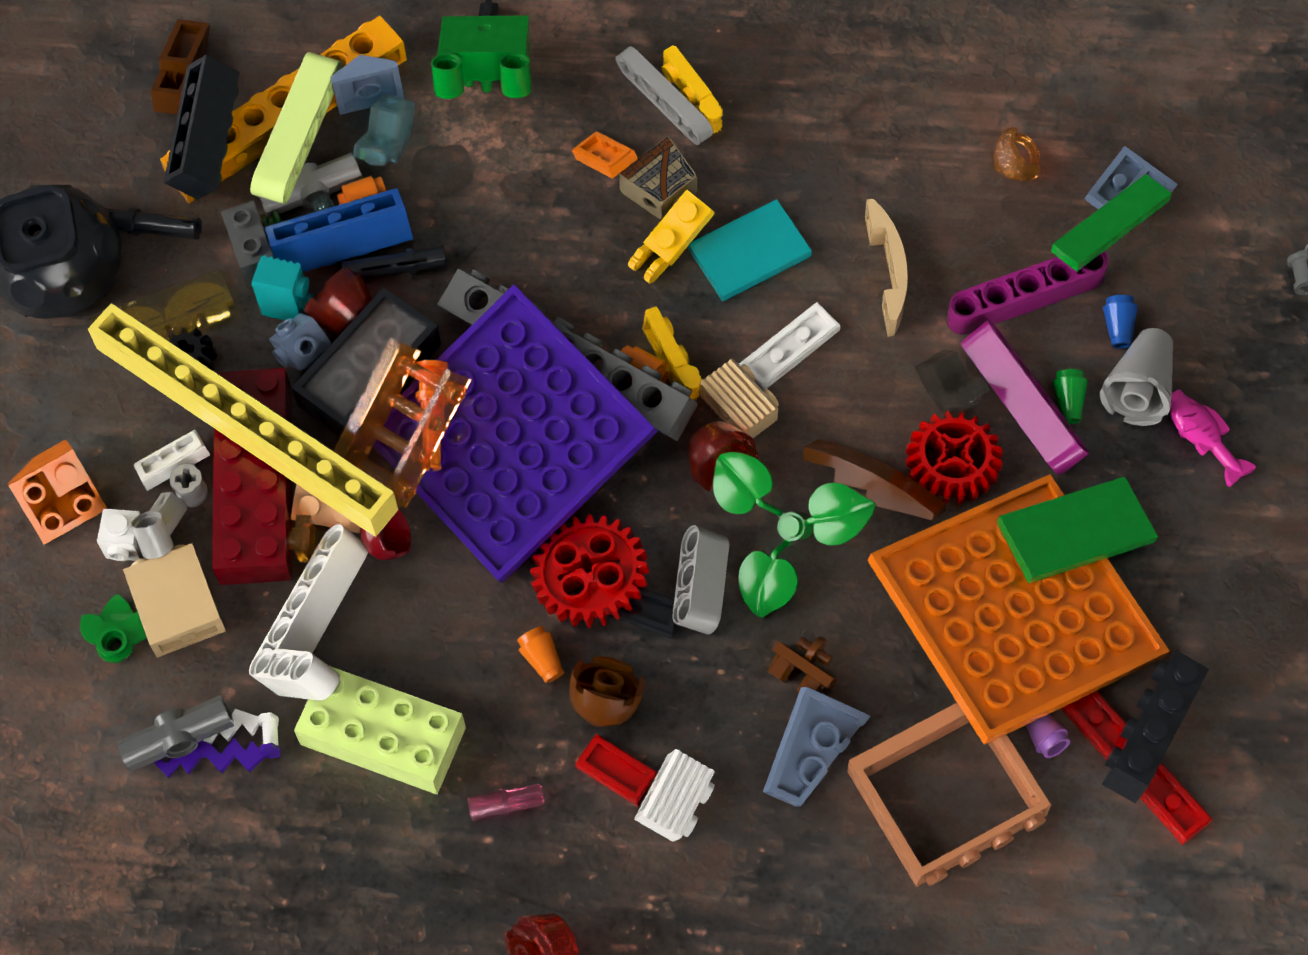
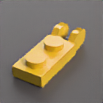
M676 46L665 49L663 51L662 66L665 78L671 84L675 83L680 93L708 120L713 133H718L722 128L721 117L723 116V109L719 106L718 101Z
M686 190L645 239L644 245L636 250L630 258L628 266L633 271L638 270L655 252L660 258L650 265L643 277L649 284L654 283L669 265L672 266L715 212L690 191Z
M657 306L647 309L644 315L642 330L656 356L666 362L665 370L669 372V381L671 384L675 381L692 391L689 398L697 400L700 394V382L702 381L697 367L688 365V354L683 345H678L675 341L673 327L668 317H662Z

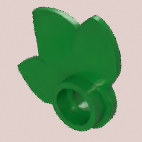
M115 594L107 602L100 616L95 614H83L81 616L80 631L83 638L95 645L99 656L108 663H120L126 660L131 655L134 645L147 638L138 611L133 613L127 601L119 594ZM113 643H122L118 650H110V646Z

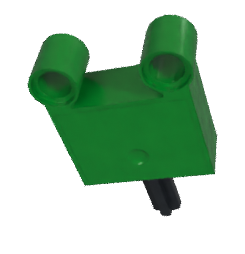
M485 0V3H480L479 16H442L438 53L431 61L434 94L442 99H453L463 94L464 85L472 87L474 81H480L481 89L485 93H489L492 90L493 81H500L502 94L509 98H522L530 94L532 85L529 59L531 46L529 15L498 16L499 4L492 2V0Z

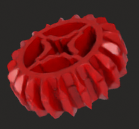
M948 410L944 414V419H940L934 413L931 416L930 423L922 420L919 424V431H913L910 441L912 443L907 444L906 454L909 457L906 458L905 464L907 468L912 469L909 477L914 481L920 480L918 483L926 489L929 488L930 492L936 497L938 494L942 495V500L945 504L949 503L950 497H955L957 503L961 505L964 502L965 496L974 502L978 498V492L986 495L989 492L990 484L997 482L999 476L997 472L1001 471L1003 464L1002 460L999 459L1002 457V447L996 446L998 443L997 434L988 435L990 431L989 423L979 427L977 415L969 421L965 419L964 411L958 414V418H953ZM929 446L935 450L934 455L938 458L933 468L925 454ZM974 448L977 449L982 458L983 465L979 470L973 465L974 460L970 457Z

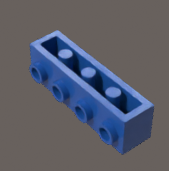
M398 188L265 227L274 258H279L280 261L285 259L287 263L291 260L294 264L299 262L303 272L322 266H331L342 260L364 256L372 251L389 246H397L413 239L405 206Z

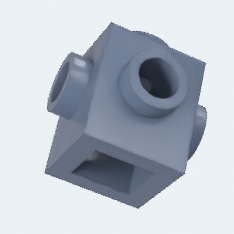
M301 313L293 319L290 318L280 323L275 329L276 333L269 338V341L275 348L272 353L277 361L285 368L289 366L300 371L302 369H309L320 357L319 355L332 344L314 318Z

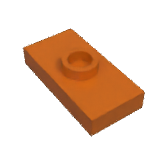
M598 131L594 132L572 150L576 160L612 179L638 160L633 149Z

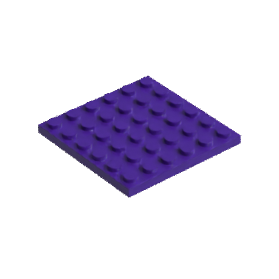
M514 284L437 359L438 361L448 363V370L444 371V391L447 393V400L442 404L441 470L433 471V468H430V471H423L418 469L421 403H418L417 399H415V393L419 391V377L362 432L367 440L501 583L514 573L658 432Z

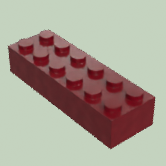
M285 368L215 372L292 424L291 384ZM214 428L212 569L219 584L234 585L292 581V480Z

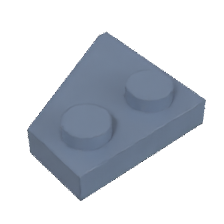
M1124 146L1084 199L1097 209H1100L1145 174L1149 175L1171 193L1178 184Z

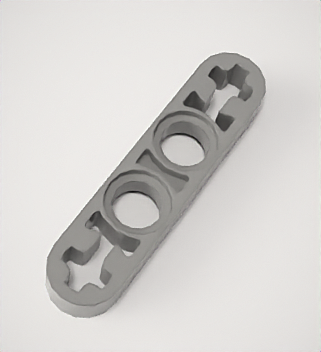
M630 46L616 56V63L621 72L690 141L700 145L712 136V127L704 115L634 47Z

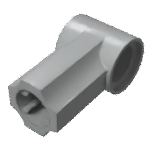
M173 492L161 493L150 511L136 516L131 521V527L141 553L146 559L159 558L173 549L174 544L170 535L187 510L184 499L177 497Z

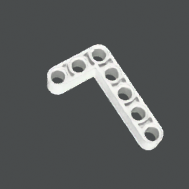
M334 525L322 537L249 667V674L279 696L320 701L329 697L339 683V673L312 653L368 554L362 541L343 525Z

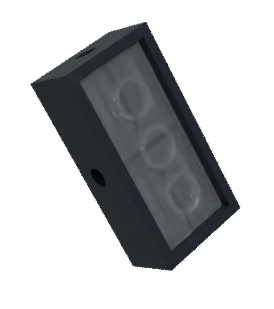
M383 288L291 387L297 406L351 445L418 371L416 369V362L428 360L441 346L438 325Z

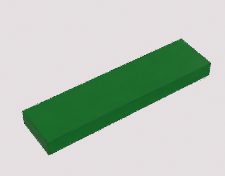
M1145 174L1053 243L1051 252L1078 272L1167 204L1172 193Z

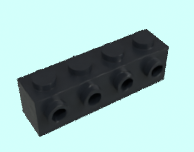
M207 54L187 66L163 182L197 200L216 191L221 183L222 175L220 172L222 162L228 150L226 141L228 131L233 123L232 110L234 101L239 93L237 85L240 72Z
M1177 650L1168 662L1163 659L1160 660L1151 676V679L1156 681L1152 690L1146 687L1135 706L1141 710L1137 718L1131 716L1120 734L1121 737L1125 738L1122 747L1120 748L1115 745L1105 762V766L1110 769L1102 785L1133 803L1138 801L1151 783L1209 668Z

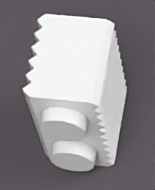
M675 749L666 756L634 820L672 842L682 838L683 835L688 837L698 820V817L693 814L699 802L705 804L714 789L715 784L710 782L714 770Z

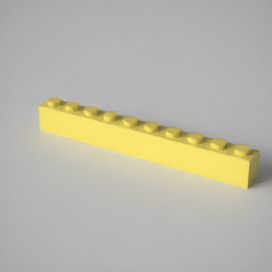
M112 303L88 328L93 342L99 351L376 537L398 511L395 495L392 490Z

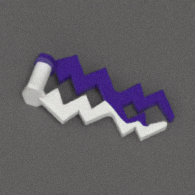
M235 709L232 713L234 726L220 732L229 742L241 725L252 736L258 727L262 726L263 744L260 746V749L251 740L245 751L233 738L225 750L219 753L212 746L213 741L218 735L215 734L197 742V748L188 755L171 758L168 764L161 759L153 763L170 778L180 765L189 775L204 757L208 758L221 773L237 758L250 773L265 758L280 757L281 750L278 744L277 729L278 716L270 712L255 716Z

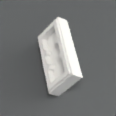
M193 430L134 464V467L148 491L168 480L172 471L179 465H194L210 456L198 432Z

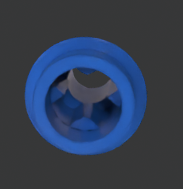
M1113 295L1106 298L1103 312L1112 348L1125 349L1132 345L1138 305L1134 303L1133 296Z

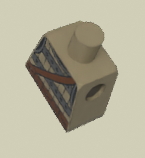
M668 136L619 174L620 191L658 219L664 218L686 190L690 191L693 195L697 193L696 173Z

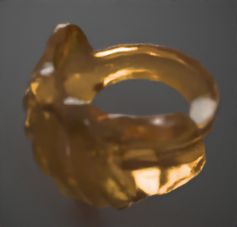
M1007 128L999 136L993 155L994 170L1006 178L1016 179L1017 181L1035 179L1041 171L1039 166L1040 154L1036 144L1025 134L1016 133L1017 128ZM1015 142L1022 144L1028 150L1030 155L1029 163L1019 155Z

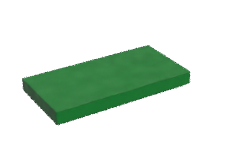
M1125 476L1000 515L996 521L1028 583L1152 544L1158 538Z

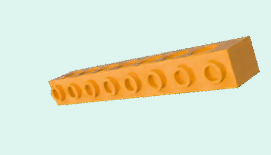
M381 16L363 23L357 31L344 39L337 40L331 48L320 54L342 61V68L359 55L397 61L398 65L407 60L403 40ZM299 68L291 74L282 76L277 83L263 92L256 93L248 102L236 110H232L233 123L228 131L226 142H233L227 144L228 150L223 159L220 172L222 175L221 182L262 156L282 110L279 107L284 105ZM335 94L332 97L327 112L337 106ZM170 150L164 157L160 158L165 172ZM179 191L188 203L195 200V198Z

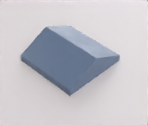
M359 55L331 76L340 115L404 100L397 61Z

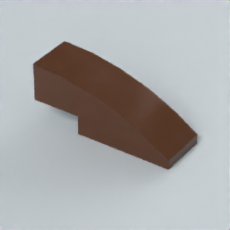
M177 19L159 58L160 71L151 89L154 112L177 115L187 66L205 56L210 31L209 23Z

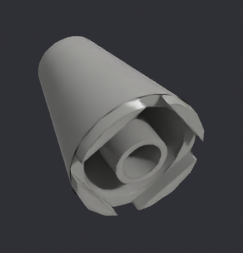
M1148 328L1141 331L1102 384L1100 399L1107 412L1113 415L1115 411L1125 416L1123 422L1139 426L1158 424L1162 421L1163 416L1168 415L1172 406L1173 340L1171 336L1158 328Z

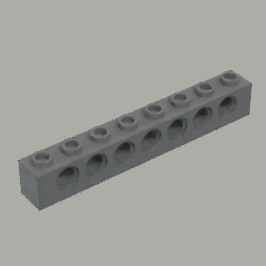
M457 269L437 305L473 325L508 288L500 285L496 290L488 285L490 279L476 270L472 269L470 274H467ZM488 296L486 307L478 310L480 300ZM533 303L545 315L546 310ZM558 316L554 322L548 319L592 364L602 359L603 367L600 373L656 430L678 441L698 406V403L689 398L692 391L673 381L671 386L659 381L662 374L646 365H643L641 370L630 365L633 358L617 349H614L612 354L603 350L601 347L604 342L587 332L583 338L573 333L575 326ZM627 376H632L631 386L627 390L621 391V381ZM661 392L662 400L660 404L650 408L649 400L651 396Z

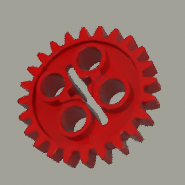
M588 514L584 524H581L577 517H573V527L568 528L563 524L560 527L562 533L559 535L553 533L550 536V544L543 543L540 546L543 554L533 555L532 558L537 567L530 569L533 579H536L531 584L534 591L538 593L536 596L541 605L545 604V609L549 615L556 612V616L561 623L570 617L573 627H576L580 620L584 619L587 627L591 628L593 620L599 618L601 624L605 626L607 622L606 616L609 614L619 620L620 614L618 609L623 607L631 611L632 607L629 599L640 600L641 594L637 587L647 586L645 576L643 575L649 573L648 565L644 562L648 557L645 549H641L643 545L639 536L634 537L631 527L623 529L618 519L609 526L606 515H603L599 522L595 523L592 515ZM602 547H610L604 553H596ZM568 557H575V559L568 564H562V561ZM610 578H618V580L611 585L604 584ZM583 588L579 594L569 595L572 590Z

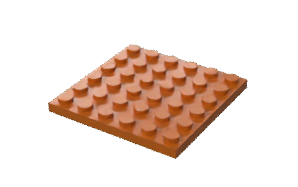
M1051 474L870 553L867 560L984 745L1164 659L1170 652L1107 558L1032 583L1027 582L996 521L1000 515L1064 496V493Z

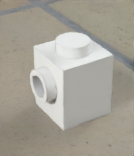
M103 508L97 543L107 559L116 561H137L142 559L143 555L131 527V521L140 515L139 511Z

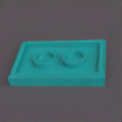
M777 199L691 242L688 246L689 252L722 302L810 258L812 255V250Z

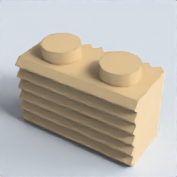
M730 359L722 367H719L717 371H713L711 375H708L706 379L700 382V396L714 410L715 414L723 420L728 428L736 434L738 439L743 444H746L778 420L779 403L770 390L765 389L762 391L755 383L756 378L749 367L744 364L739 366L734 359Z

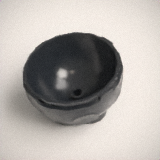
M31 185L19 193L0 199V297L11 309L25 317L30 316L39 319L63 318L91 307L101 296L105 297L117 281L115 276L121 263V236L112 215L107 209L86 193L73 188L71 185ZM37 230H41V232L37 236L33 237V234Z

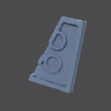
M801 687L763 792L793 806H802L828 772L827 768L837 755L846 749L851 742V737L860 726H864L870 715L809 687Z

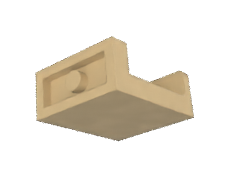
M193 543L173 546V549L164 556L154 559L142 558L132 563L130 567L123 569L149 645L157 658L226 632Z

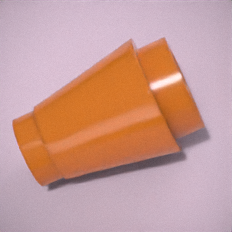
M543 626L531 629L517 639L520 645L518 651L540 677L543 678L545 683H550L565 673L551 633L546 632Z

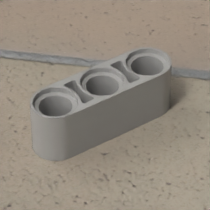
M696 525L689 527L685 532L680 549L673 606V621L675 624L707 635L712 634L718 627L722 613L729 552V540L726 536Z

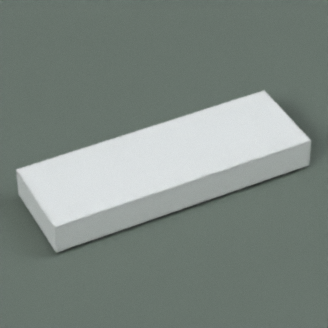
M816 302L739 363V366L744 364L749 367L756 378L755 383L764 391L839 332L840 324Z

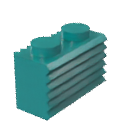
M266 255L261 256L251 286H253L262 315L287 320L295 318L300 313L304 315L310 314L314 304V294L308 291L309 278L303 275L299 262L294 264L291 260L287 263L285 259L280 261L279 258L273 259L272 256L269 258Z

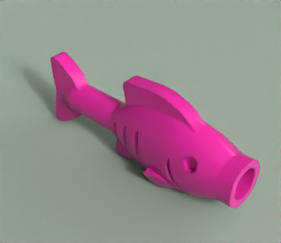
M1181 389L1172 393V406L1169 412L1180 437L1193 443L1200 455L1204 456L1208 451L1214 454L1226 468L1224 476L1228 487H1231L1241 477L1248 475L1256 469L1253 463L1243 459H1236L1222 443L1221 436L1225 435L1230 429L1216 411L1188 397Z

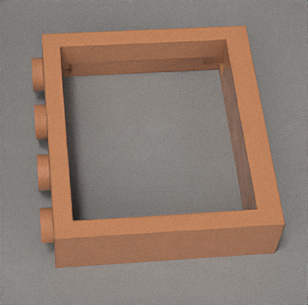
M958 703L945 708L850 759L847 772L916 887L925 882L929 886L940 882L948 876L947 870L960 864L961 868L973 864L981 857L980 852L991 846L994 850L1004 847L1014 839L1013 834L1024 828L1027 832L1035 830L1046 822L1045 817L1051 807L1050 802L1006 734L988 744L1029 809L925 866H921L868 777L968 724L969 720Z

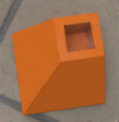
M66 439L35 456L8 483V486L44 545L103 512V508L107 509Z

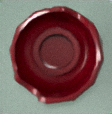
M399 508L376 537L360 527L361 541L368 553L375 558L391 560L409 553L411 546L410 528Z

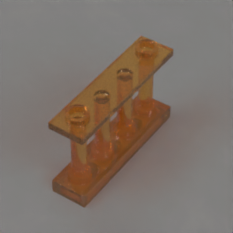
M390 338L333 452L392 490L397 506L407 508L410 500L417 492V487L452 417L466 395L471 379L448 369L445 370L442 377L416 363L421 352L420 350ZM409 375L435 390L426 410L400 395ZM392 408L419 422L410 441L384 427ZM376 440L402 454L393 474L367 458Z

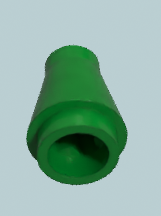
M1060 370L1056 372V379L1052 381L1059 411L1069 424L1079 423L1082 421V410L1088 380L1084 378V371Z

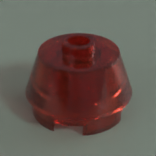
M348 267L346 270L342 268L333 275L317 295L316 299L318 301L312 297L303 310L314 318L320 328L337 336L373 300L361 274L355 275Z
M724 421L712 422L701 427L692 436L688 445L690 471L694 481L710 492V489H713L716 460L723 453H744L759 460L753 438Z
M555 913L520 916L516 924L511 926L512 929L505 932V945L508 955H579L573 932L567 923Z

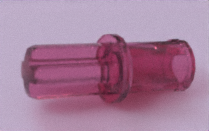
M540 784L505 790L504 787H501L499 792L467 798L472 822L502 814L510 817L509 812L542 806L544 804V796Z

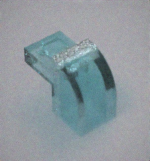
M384 93L371 106L368 131L354 145L353 157L365 160L371 165L385 166L389 161L397 164L405 151L411 134L415 102Z

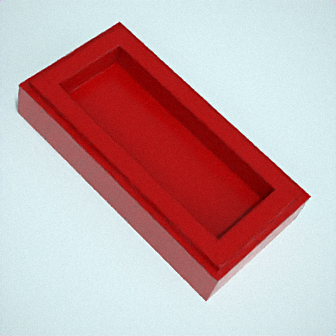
M595 734L575 763L577 769L637 807L648 793L658 774L652 768Z

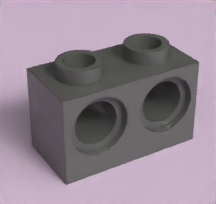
M254 201L221 211L247 288L252 285V279L260 257L266 255L267 258L273 257Z

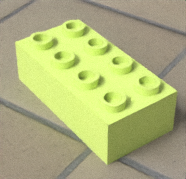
M331 667L339 673V683L334 692L326 699L320 701L308 699L294 730L300 745L438 795L466 729L462 713Z

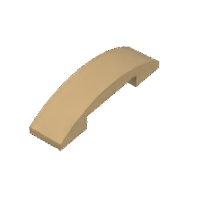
M867 199L865 221L870 246L884 245L892 289L884 290L882 301L887 336L890 337L895 336L904 310L908 280L906 255L899 233L888 214L874 199Z

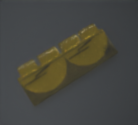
M218 269L121 305L118 308L168 341L166 329L172 328L174 334L178 335L182 326L187 329L188 333L196 327L198 329L202 328L198 318L204 315L208 325L231 317L228 306L234 303L221 270ZM102 313L89 317L91 323L93 324Z

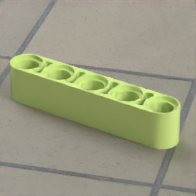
M312 52L306 53L254 172L250 188L252 195L281 204L288 202L334 95L331 76L342 69V61Z

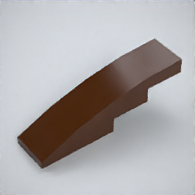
M817 439L804 447L803 461L835 468L834 482L867 490L866 497L876 503V507L929 520H934L946 511L947 504L918 482L879 460L851 448Z

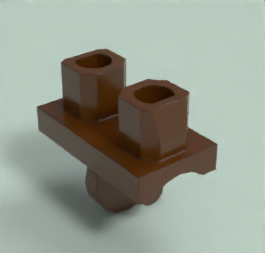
M819 636L813 643L804 637L800 638L796 646L806 652L805 656L779 641L772 649L777 654L769 667L768 672L784 683L788 681L796 667L807 674L796 690L798 693L801 687H809L823 694L827 688L833 689L839 681L814 664L818 660L828 666L833 659L831 655L823 651L827 640L822 636Z

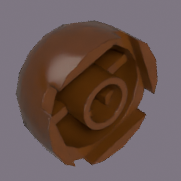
M594 656L592 663H585L583 665V659L578 661L573 667L569 683V698L576 713L597 727L615 726L628 721L637 711L644 695L645 680L642 675L640 680H638L632 674L634 668L631 665L615 658Z

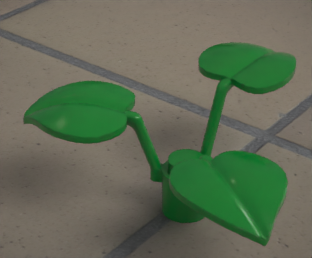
M728 452L720 454L716 460L713 489L719 505L730 513L745 514L750 512L755 504H757L759 507L780 518L777 528L780 536L784 539L783 542L773 550L771 556L762 551L751 552L742 562L738 575L739 588L745 603L756 616L765 617L786 605L792 599L798 587V575L795 567L786 559H777L779 554L787 547H790L793 541L805 540L810 537L813 529L814 535L820 543L834 546L848 542L867 525L874 513L876 503L847 485L827 483L818 487L810 497L808 507L813 517H810L805 512L787 513L785 510L774 507L761 499L769 494L773 488L772 475L765 464L755 457L744 453Z

